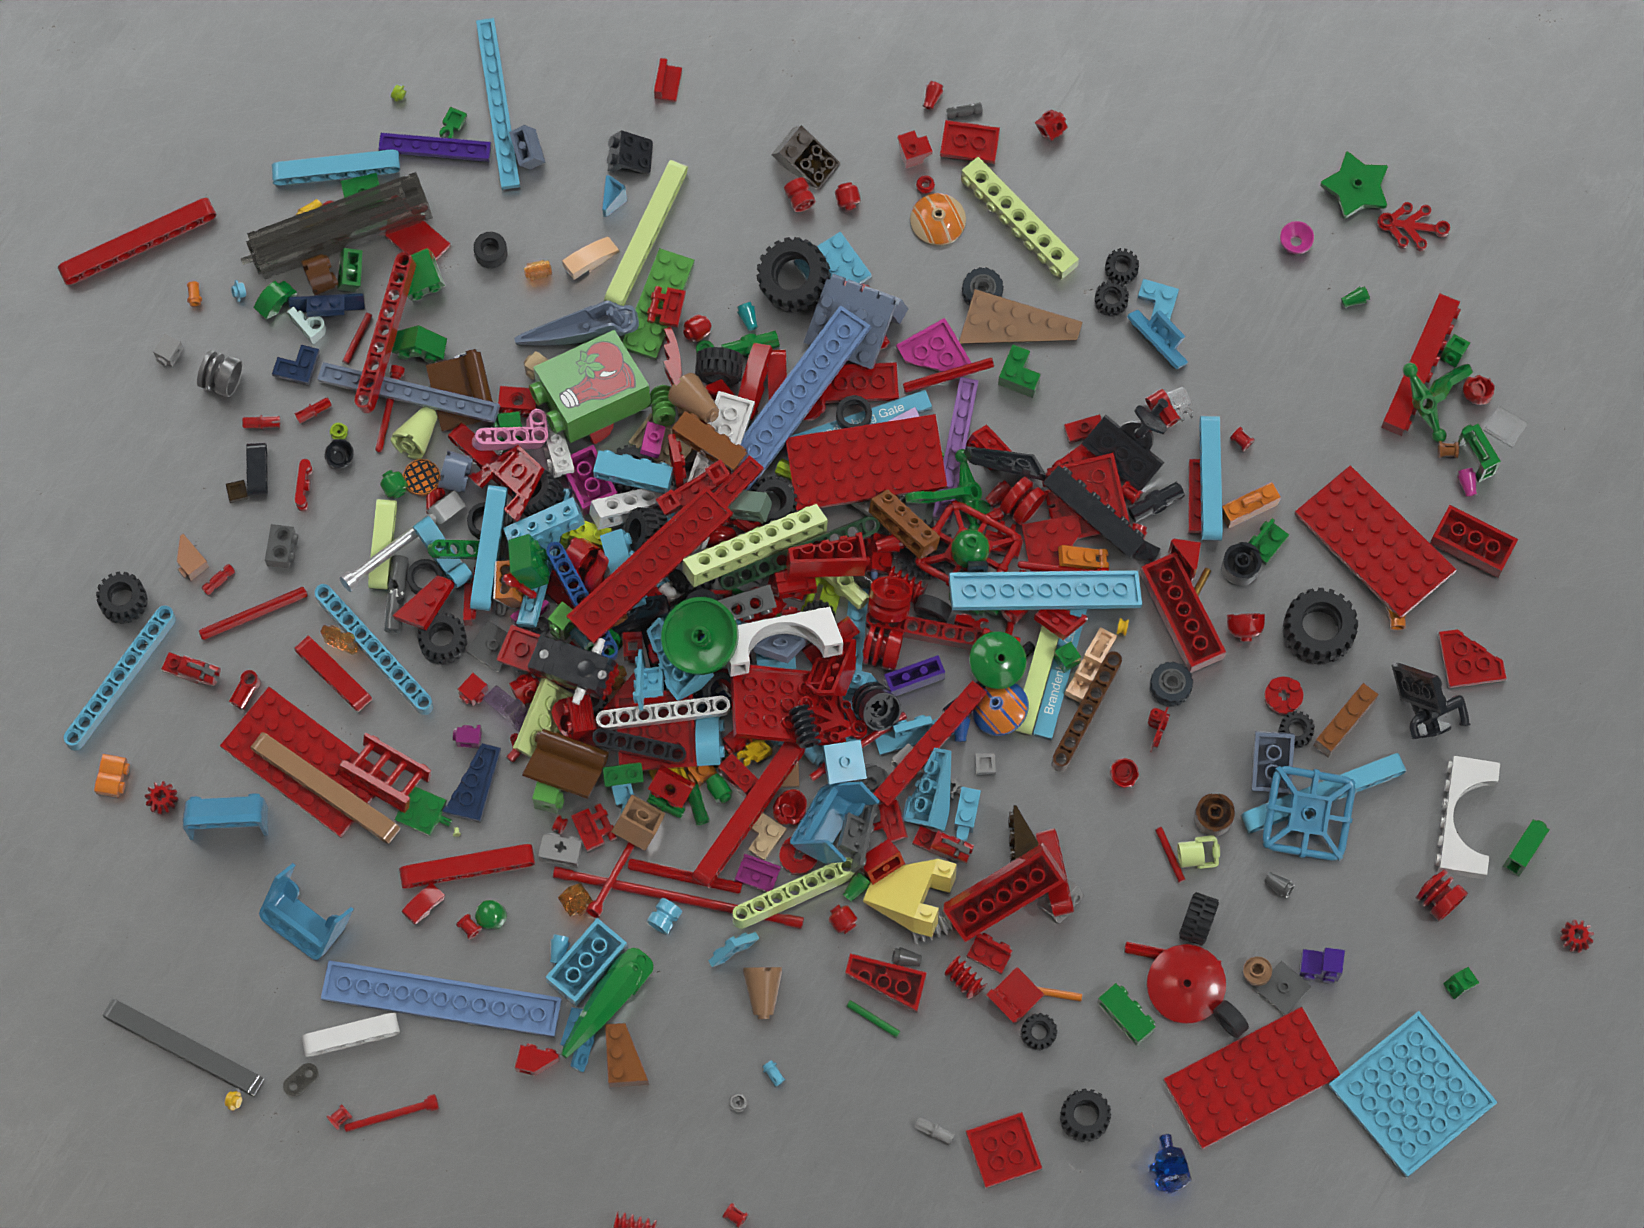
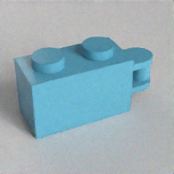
M967 787L961 788L954 823V830H957L956 838L967 841L968 834L973 833L981 790Z

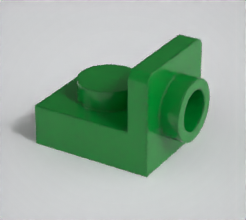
M1453 334L1440 359L1457 367L1470 342Z

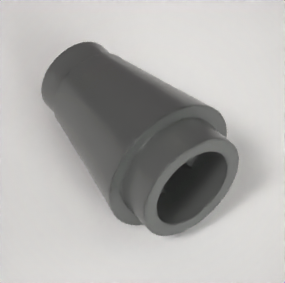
M1271 872L1264 880L1280 897L1288 898L1295 887L1291 880Z
M899 947V949L894 948L892 964L920 966L922 955Z

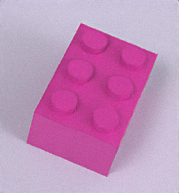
M594 444L571 454L574 472L564 474L584 516L590 512L591 501L617 494L612 482L594 478L593 470L598 455Z

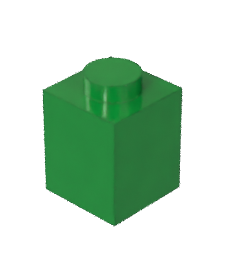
M1071 641L1054 652L1053 658L1063 673L1080 664L1081 655Z

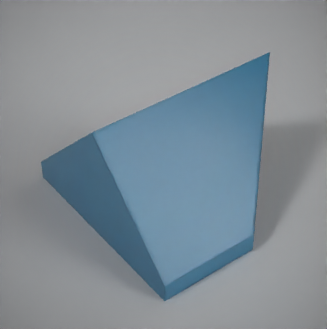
M606 175L603 217H608L627 202L626 186L610 175Z

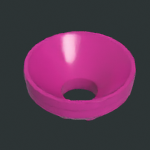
M1292 221L1283 227L1280 233V242L1287 252L1303 254L1313 245L1314 233L1306 223ZM1297 237L1301 240V244L1294 246L1290 240Z

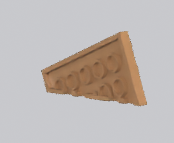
M975 289L959 342L989 343L1077 340L1083 322Z

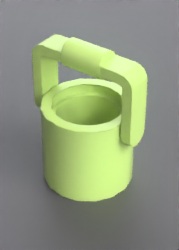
M1213 835L1196 837L1195 841L1177 843L1180 867L1197 866L1198 869L1217 867L1220 857V845L1217 838ZM1213 841L1212 854L1214 862L1205 863L1202 842Z

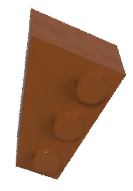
M605 1024L609 1088L649 1085L626 1024Z

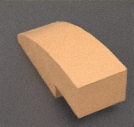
M605 237L579 249L562 260L563 267L575 280L586 271L591 272L617 254L619 249L609 237Z

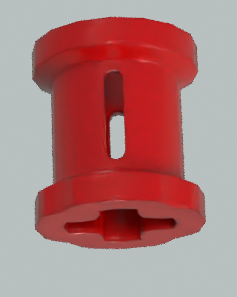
M1239 427L1230 437V440H1234L1243 452L1255 441L1254 438H1250L1243 431L1242 427Z
M1129 481L1125 482L1122 486L1123 496L1131 502V505L1135 504L1143 494L1141 490L1138 491L1131 486Z
M470 914L463 916L456 924L458 928L461 927L467 934L469 940L477 936L482 930V927L477 926L471 919Z
M342 1104L331 1116H326L336 1130H339V1126L347 1119L353 1118Z
M731 1203L722 1217L724 1219L728 1218L736 1224L737 1228H740L749 1214L747 1212L743 1213L735 1207L734 1203Z

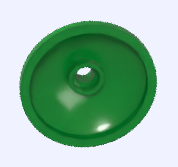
M990 632L981 636L972 646L969 655V665L972 674L982 685L991 689H1005L1016 684L1023 676L1026 669V654L1021 643L1012 635L1004 632ZM998 655L1003 656L1004 660L1002 662L998 660Z

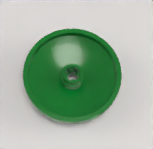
M707 597L690 598L674 607L666 617L661 632L662 647L669 661L681 671L693 675L710 674L724 667L733 657L739 640L738 625L733 614L722 603Z

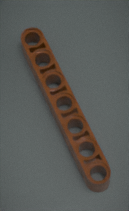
M1111 651L1105 656L1052 758V767L1056 771H1065L1069 767L1117 676L1122 663V656L1118 652ZM1115 659L1118 664L1110 665L1108 660ZM1105 675L1109 678V681L1103 682L1099 677ZM1098 692L1101 696L1099 698H1093L1091 696V693ZM1089 708L1092 713L1084 714L1082 709ZM1079 724L1083 727V730L1076 731L1073 726ZM1072 741L1075 746L1069 748L1065 745V742ZM1062 757L1066 760V763L1059 764L1056 759Z

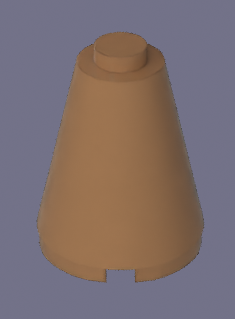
M694 373L683 375L679 378L681 382L677 386L674 384L668 394L669 401L689 414L694 413L700 420L706 423L714 422L719 416V408L702 381Z
M782 967L743 968L753 1015H758V1019H769V1015L774 1014L782 976Z

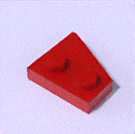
M1041 609L1035 614L1034 620L1060 639L1065 640L1087 621L1088 616L1084 614L1081 617L1070 614L1069 610Z

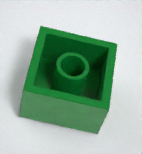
M530 534L508 540L510 573L520 583H523L530 589L548 584L550 572L547 567L546 549H543Z

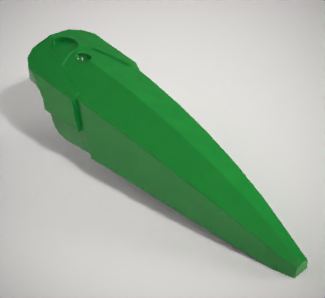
M638 948L626 950L615 959L605 976L600 979L560 1055L565 1059L595 1035L647 981L653 972L654 964L643 951Z

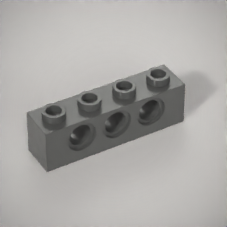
M770 585L718 600L731 613L732 606L738 604L740 606V613L737 615L733 614L735 620L743 618V621L755 618L754 614L761 612V615L773 612L772 608L777 607ZM752 598L757 599L759 602L756 609L750 606Z

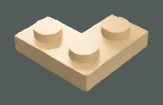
M762 813L751 829L758 836L748 851L765 861L787 829Z

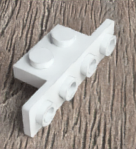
M547 423L548 438L543 451L545 459L549 458L547 459L548 470H552L554 478L560 477L562 474L573 473L574 466L564 432L561 431L555 434L549 423Z

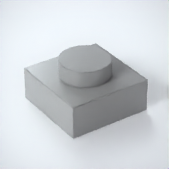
M995 753L975 754L976 775L996 774Z

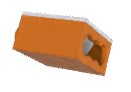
M510 560L495 561L493 599L509 608L521 607L524 594L518 592L516 588L507 586L502 580L505 574H511Z

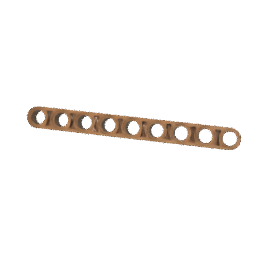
M262 732L250 747L260 757L383 842L389 844L401 829L395 822L266 733Z

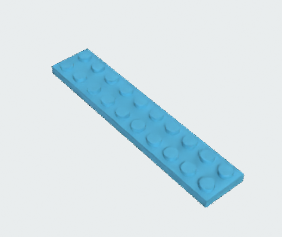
M1138 571L949 573L948 576L952 611L1142 607Z

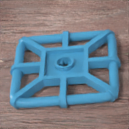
M1278 766L1272 778L1269 801L1265 807L1267 813L1263 830V846L1272 851L1299 855L1300 858H1305L1306 856L1329 861H1340L1346 850L1349 827L1353 821L1351 815L1356 782L1346 776L1320 772L1319 769L1307 770L1290 766ZM1286 774L1312 778L1310 794L1298 792ZM1280 778H1282L1293 794L1290 808L1276 805ZM1319 780L1344 784L1328 797L1316 795ZM1348 790L1344 816L1330 815L1332 801ZM1311 808L1314 816H1310V819H1307L1305 811ZM1275 810L1289 812L1287 826L1270 838ZM1329 819L1342 822L1338 849L1327 834ZM1291 830L1303 832L1300 848L1275 843ZM1309 834L1321 835L1332 853L1307 849Z

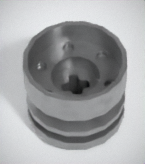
M209 350L201 362L197 375V386L201 388L206 387V390L209 391L215 387L216 393L230 397L239 383L243 367L242 361L230 356L224 360V354H217L216 351Z

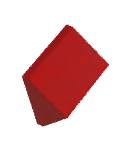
M1174 538L1170 542L1168 553H1177L1192 582L1198 567L1201 542Z

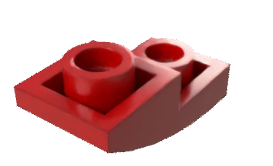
M431 883L403 908L402 913L416 925L429 915L432 908L444 900L445 895Z

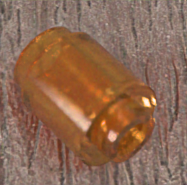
M543 259L526 263L524 268L526 279L529 278L530 281H535L552 275L549 260L544 261Z

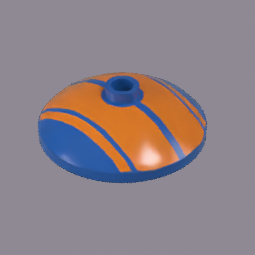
M1017 684L1005 689L985 687L984 690L987 691V695L973 710V718L977 726L983 732L993 736L1007 735L1018 729L1026 719L1029 710V701L1024 690Z

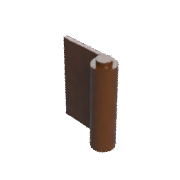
M476 349L465 351L466 355L426 365L431 388L493 402L482 354L477 352ZM437 410L441 431L454 429L460 423L467 426L484 422Z
M544 728L542 731H538L535 737V742H537L536 749L522 776L588 799L603 771V767L607 763L609 751Z

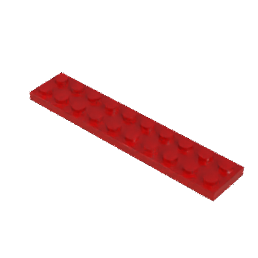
M706 486L566 615L567 619L594 645L599 638L608 632L679 566L683 559L687 558L733 515V512Z

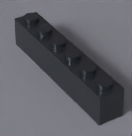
M1058 465L1043 482L1044 485L1126 557L1131 559L1145 544L1143 539L1145 535L1138 529L1133 530L1130 528V522L1123 516L1119 518L1115 515L1116 510L1109 504L1105 506L1100 502L1102 498L1094 491L1090 493L1085 489L1087 485L1082 480L1078 479L1076 481L1072 477L1073 473L1065 466L1061 468Z

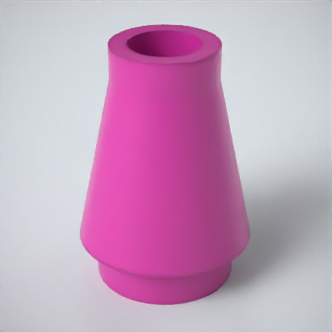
M1473 468L1458 471L1459 476L1457 478L1466 497L1477 495L1476 472L1473 471Z

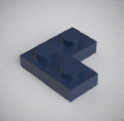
M301 344L296 361L277 357L272 376L309 385L320 350Z

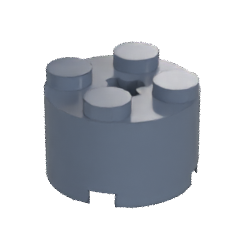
M447 451L438 487L451 491L455 490L458 493L465 492L468 476L465 475H470L473 459L467 455Z

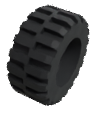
M786 237L784 242L777 240L774 242V247L768 246L765 249L767 254H762L760 257L762 263L757 265L759 274L756 275L757 281L760 283L759 287L767 299L776 307H780L785 311L790 309L792 312H798L800 308L805 311L809 309L808 305L812 304L815 306L818 304L816 300L821 296L826 279H831L829 263L820 249L809 240L805 239L803 241L800 237H794V240ZM801 259L806 261L810 267L809 277L806 282L793 290L783 289L778 283V274L781 268L791 260Z
M1319 587L1317 591H1314L1313 588L1308 589L1306 594L1302 592L1296 599H1293L1287 609L1283 621V637L1287 638L1285 643L1288 647L1293 648L1292 653L1295 656L1300 654L1301 660L1305 662L1306 659L1312 660L1311 664H1317L1318 661H1322V665L1328 664L1329 660L1335 662L1339 660L1340 656L1343 657L1347 654L1358 632L1357 612L1355 609H1351L1353 604L1350 600L1346 602L1344 600L1345 596L1341 593L1339 596L1334 594L1335 590L1329 589V592ZM1312 612H1323L1330 615L1337 623V635L1329 640L1312 638L1303 628L1304 617Z

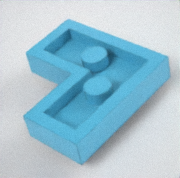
M1143 279L1138 298L1155 303L1151 318L1157 311L1161 310L1170 319L1179 289Z
M756 932L751 934L743 933L737 938L731 937L725 941L724 947H720L713 952L714 956L708 961L712 967L723 964L735 953L751 947L760 938Z

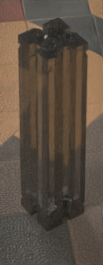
M414 172L408 176L394 179L260 228L258 231L247 233L249 240L246 243L251 255L240 259L243 265L254 262L258 274H263L266 280L273 275L277 276L303 266L302 260L321 253L329 257L340 253L344 248L350 249L387 234L421 223L423 220H430L433 216L417 172Z

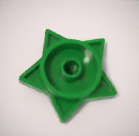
M1346 151L1340 171L1322 180L1320 186L1336 196L1345 219L1358 210L1365 208L1386 209L1387 201L1382 191L1381 183L1388 165H1367Z

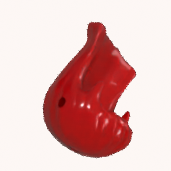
M604 550L598 551L596 561L584 578L583 584L589 594L605 580L604 573L609 559L605 556Z

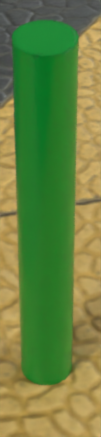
M851 1000L848 1002L846 1007L896 1038L901 1031Z

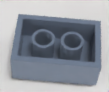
M1255 731L1252 791L1270 792L1275 769L1278 766L1293 767L1294 733ZM1286 774L1292 782V775ZM1280 778L1278 792L1291 793L1282 778Z

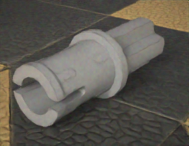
M919 1118L915 1124L916 1129L930 1135L932 1139L934 1137L947 1143V1145H950L955 1135L939 1127V1124L935 1125L923 1118Z

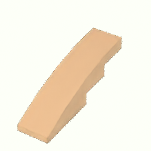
M1101 627L1099 628L1064 695L1080 703L1082 702L1105 656L1111 650L1117 635Z

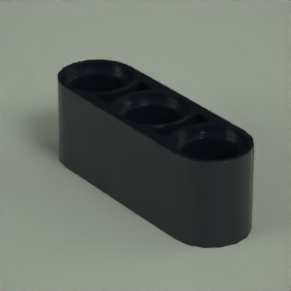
M248 443L246 445L248 496L268 495L266 443Z

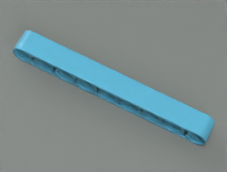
M327 584L318 585L314 592L321 607L418 713L422 715L431 713L433 702L429 694ZM323 592L329 593L326 598L319 597ZM334 606H341L339 611H332ZM348 619L354 620L351 625H345L344 623ZM363 632L366 634L362 639L357 638L359 633ZM377 646L378 650L372 653L369 651L371 647ZM384 660L391 661L388 666L381 665ZM398 673L404 675L400 680L394 679V676ZM410 687L416 688V691L414 693L410 694L406 692L407 689ZM422 701L429 702L426 707L419 706Z
M161 606L156 610L64 734V741L71 750L77 751L84 746L175 624L176 617L169 606ZM164 614H170L168 619H161ZM153 629H159L157 634H150ZM142 644L148 645L145 650H139V647ZM135 659L136 662L134 665H127L129 660ZM118 675H125L123 680L116 681ZM113 690L111 696H104L106 691ZM95 706H102L101 710L93 712ZM84 721H90L87 727H81ZM72 737H78L75 743H70Z
M1396 753L1341 775L1356 782L1355 793L1396 778L1406 773L1407 770L1399 753ZM1331 781L1318 783L1316 795L1328 797L1344 784ZM1310 786V787H1307V788H1305V789H1302V790H1300V791H1298V792H1303V793H1309V794H1310V788H1311V786ZM1348 790L1340 796H1338L1332 802L1347 797ZM1293 794L1277 799L1276 805L1290 808ZM1266 804L1250 809L1240 815L1249 834L1264 829L1267 813ZM1275 810L1272 825L1287 820L1289 812Z

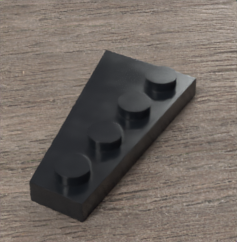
M968 446L964 450L966 458L973 465H980L1041 481L1045 480L1046 473L1034 454Z
M663 594L646 597L645 605L631 609L627 613V619L618 626L612 627L611 630L620 635L655 621L658 617L667 616L671 612L667 596Z

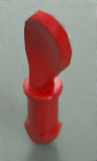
M508 573L502 577L503 582L507 586L516 588L518 592L525 594L530 599L537 597V593L534 590L526 587L523 583L519 584L512 574Z

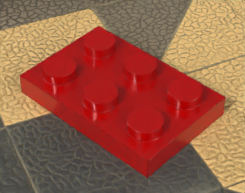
M945 120L940 157L973 161L979 157L984 163L995 164L1000 128Z

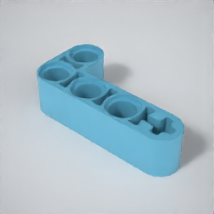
M430 516L425 517L413 526L414 531L426 548L437 539H445ZM435 546V549H437L438 552L444 550V548H436ZM450 546L451 552L454 553V554H456V553L454 552V550L452 549V547ZM434 558L447 579L455 583V588H459L474 577L467 565L462 563L460 559Z

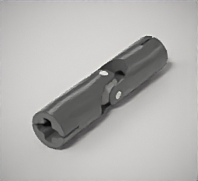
M401 555L391 557L384 631L388 633H400L402 622L395 620L393 617L404 606L408 558Z

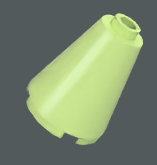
M422 407L393 432L391 438L392 445L400 453H403V451L408 453L407 457L411 459H421L426 452L438 418L436 411L431 408Z

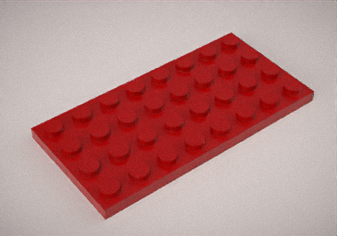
M936 414L794 436L786 440L792 484L795 489L794 494H797V498H795L797 512L815 504L819 508L870 501L886 490H889L896 496H902L912 492H927L948 488Z
M1351 465L1294 513L1399 619L1405 616L1456 572V568Z
M268 687L220 744V747L341 838L354 821L260 757L250 747L259 735L264 732L369 804L375 797L373 794L339 775L341 763L344 760L353 763L359 753L271 687ZM365 759L359 768L369 772L374 765ZM381 770L375 776V778L382 782H385L389 777Z
M1300 1007L1164 1078L1163 1081L1201 1150L1325 1086L1341 1074L1303 1007Z

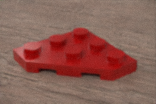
M1078 514L1022 524L1028 562L1059 565L1058 547L1061 545L1073 546L1082 534ZM1030 570V572H1045V571Z
M1458 629L1438 633L1449 689L1506 681L1507 677L1502 659L1489 653L1486 648L1466 637Z

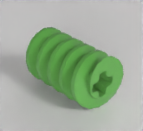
M659 385L653 388L650 393L652 417L655 424L667 427L675 423L676 409L668 399L671 386Z

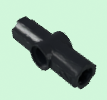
M1177 481L1161 490H1154L1147 494L1143 500L1127 508L1129 516L1136 523L1151 514H1159L1168 505L1182 499L1185 493Z

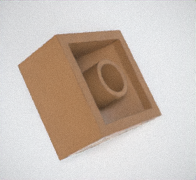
M631 795L611 832L646 851L666 813Z

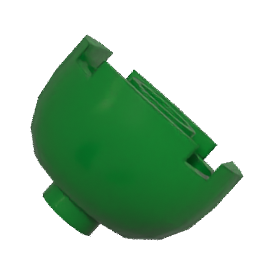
M963 530L956 535L952 542V557L958 565L967 568L968 561H986L989 556L990 546L986 536L978 530Z

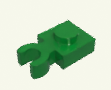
M450 106L442 121L445 127L440 129V137H443L445 133H449L448 138L453 139L454 130L458 132L461 130L467 118V113Z

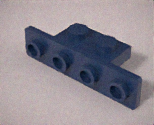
M363 293L289 297L288 299L290 309L294 307L297 311L301 310L303 313H307V317L345 315V310L365 309Z

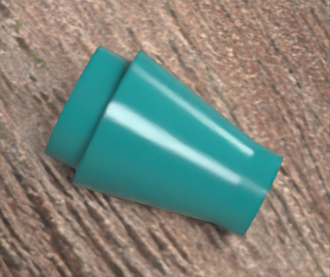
M751 302L739 305L737 313L747 330L757 329L755 306H752Z

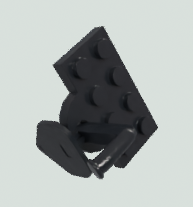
M1159 399L1151 412L1145 407L1138 405L1134 412L1140 421L1131 420L1121 426L1105 415L1082 442V445L1095 456L1113 453L1118 474L1140 491L1165 463L1151 452L1150 449L1154 442L1152 431L1162 435L1167 431V426L1157 417L1164 408L1168 407V402L1165 399Z
M1399 662L1391 665L1400 700L1410 703L1415 713L1409 725L1412 739L1435 737L1451 730V724L1438 720V717L1457 708L1461 720L1459 725H1471L1464 697L1455 695L1446 699L1441 688L1442 681L1438 675Z

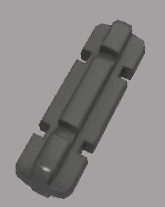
M978 102L974 103V105L967 104L956 106L957 108H947L946 113L947 117L951 119L955 118V116L962 117L973 115L972 113H982L983 108L982 104Z

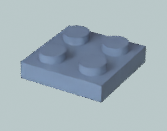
M792 634L772 635L758 642L754 646V653L788 664L805 647L807 639Z

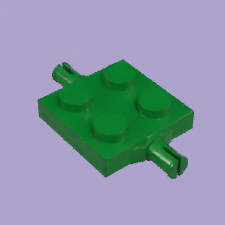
M416 786L408 795L410 797L408 810L405 813L399 810L395 817V821L431 836L434 828L439 823L450 827V823L453 821L442 816L443 808L447 802L446 799Z

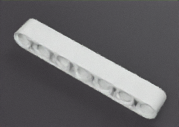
M724 696L644 705L643 710H639V706L611 709L599 712L596 716V721L600 728L615 730L719 717L729 713L730 702ZM721 701L727 704L726 709L722 711L716 708L717 703ZM705 704L708 707L707 711L704 713L698 712V705ZM685 706L688 708V712L686 715H679L677 713L678 709ZM661 709H667L669 714L667 717L661 718L658 716V712ZM643 711H647L649 713V718L647 720H641L639 718V714ZM624 713L630 715L629 721L625 723L619 720L620 716ZM608 716L611 718L609 724L603 725L600 723L601 718Z

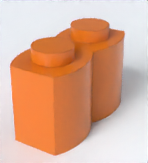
M108 754L102 755L94 788L96 794L119 798L120 793H124L126 783L123 782L125 775H128L130 764L126 758Z

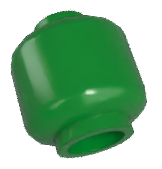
M389 470L382 475L383 479L380 481V486L388 498L398 499L407 493L408 483L401 472Z

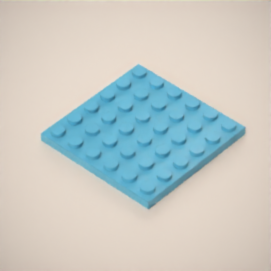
M1420 1011L1328 1085L1406 1178L1498 1103Z

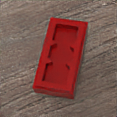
M1100 414L1064 424L1069 444L1086 439L1101 421Z

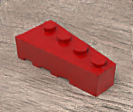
M850 953L845 975L918 1012L927 972Z

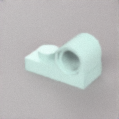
M294 307L288 311L290 319L312 345L325 335L326 326L320 316L307 319L301 310L297 311ZM314 325H320V328L312 329Z

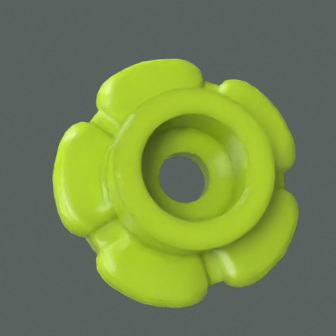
M396 84L390 96L395 99L394 101L403 100L406 94L404 85Z
M338 422L332 425L329 432L334 440L345 439L348 435V428L346 425Z

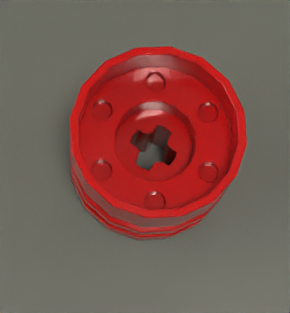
M871 625L863 645V664L868 665L870 657H873L872 666H876L878 660L882 659L883 669L895 671L904 632L891 629L888 637L884 636V627L880 628L879 635H877V625Z
M1445 869L1432 876L1421 887L1420 892L1415 897L1418 901L1422 900L1425 896L1427 897L1422 904L1424 907L1431 903L1434 904L1430 913L1438 922L1451 913L1469 894L1460 884L1453 888L1450 887L1454 880L1452 876L1446 881L1443 880L1448 875Z

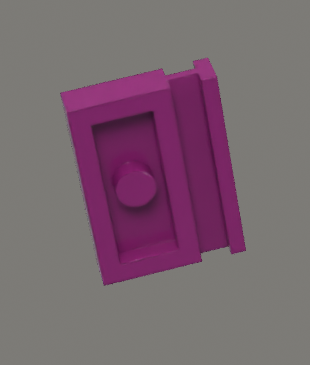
M744 853L735 881L767 893L774 889L781 866Z

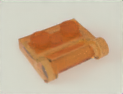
M323 625L321 634L325 643L351 655L358 652L359 647L355 643L353 633L348 632L344 634L333 625Z

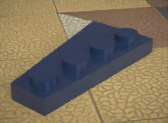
M481 744L467 772L463 775L460 784L453 792L449 803L442 811L443 814L481 823L501 753L500 747Z

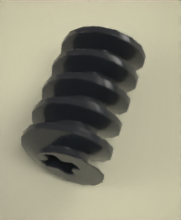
M799 705L789 711V716L792 717V729L795 731L796 744L800 748H810L821 743V739L815 738L819 736V732L813 731L818 726L811 724L816 721V718L809 717L814 714L813 710H808L810 705Z

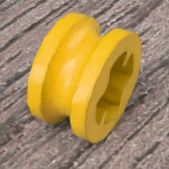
M1119 619L1116 634L1122 633L1123 636H1126L1129 619Z

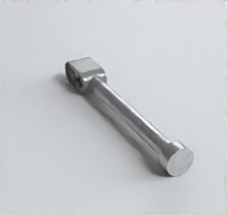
M454 490L427 509V516H430L434 523L439 526L465 507L466 504ZM413 526L352 573L346 571L341 575L339 579L346 590L349 592L359 587L358 582L417 538L418 535L414 531Z

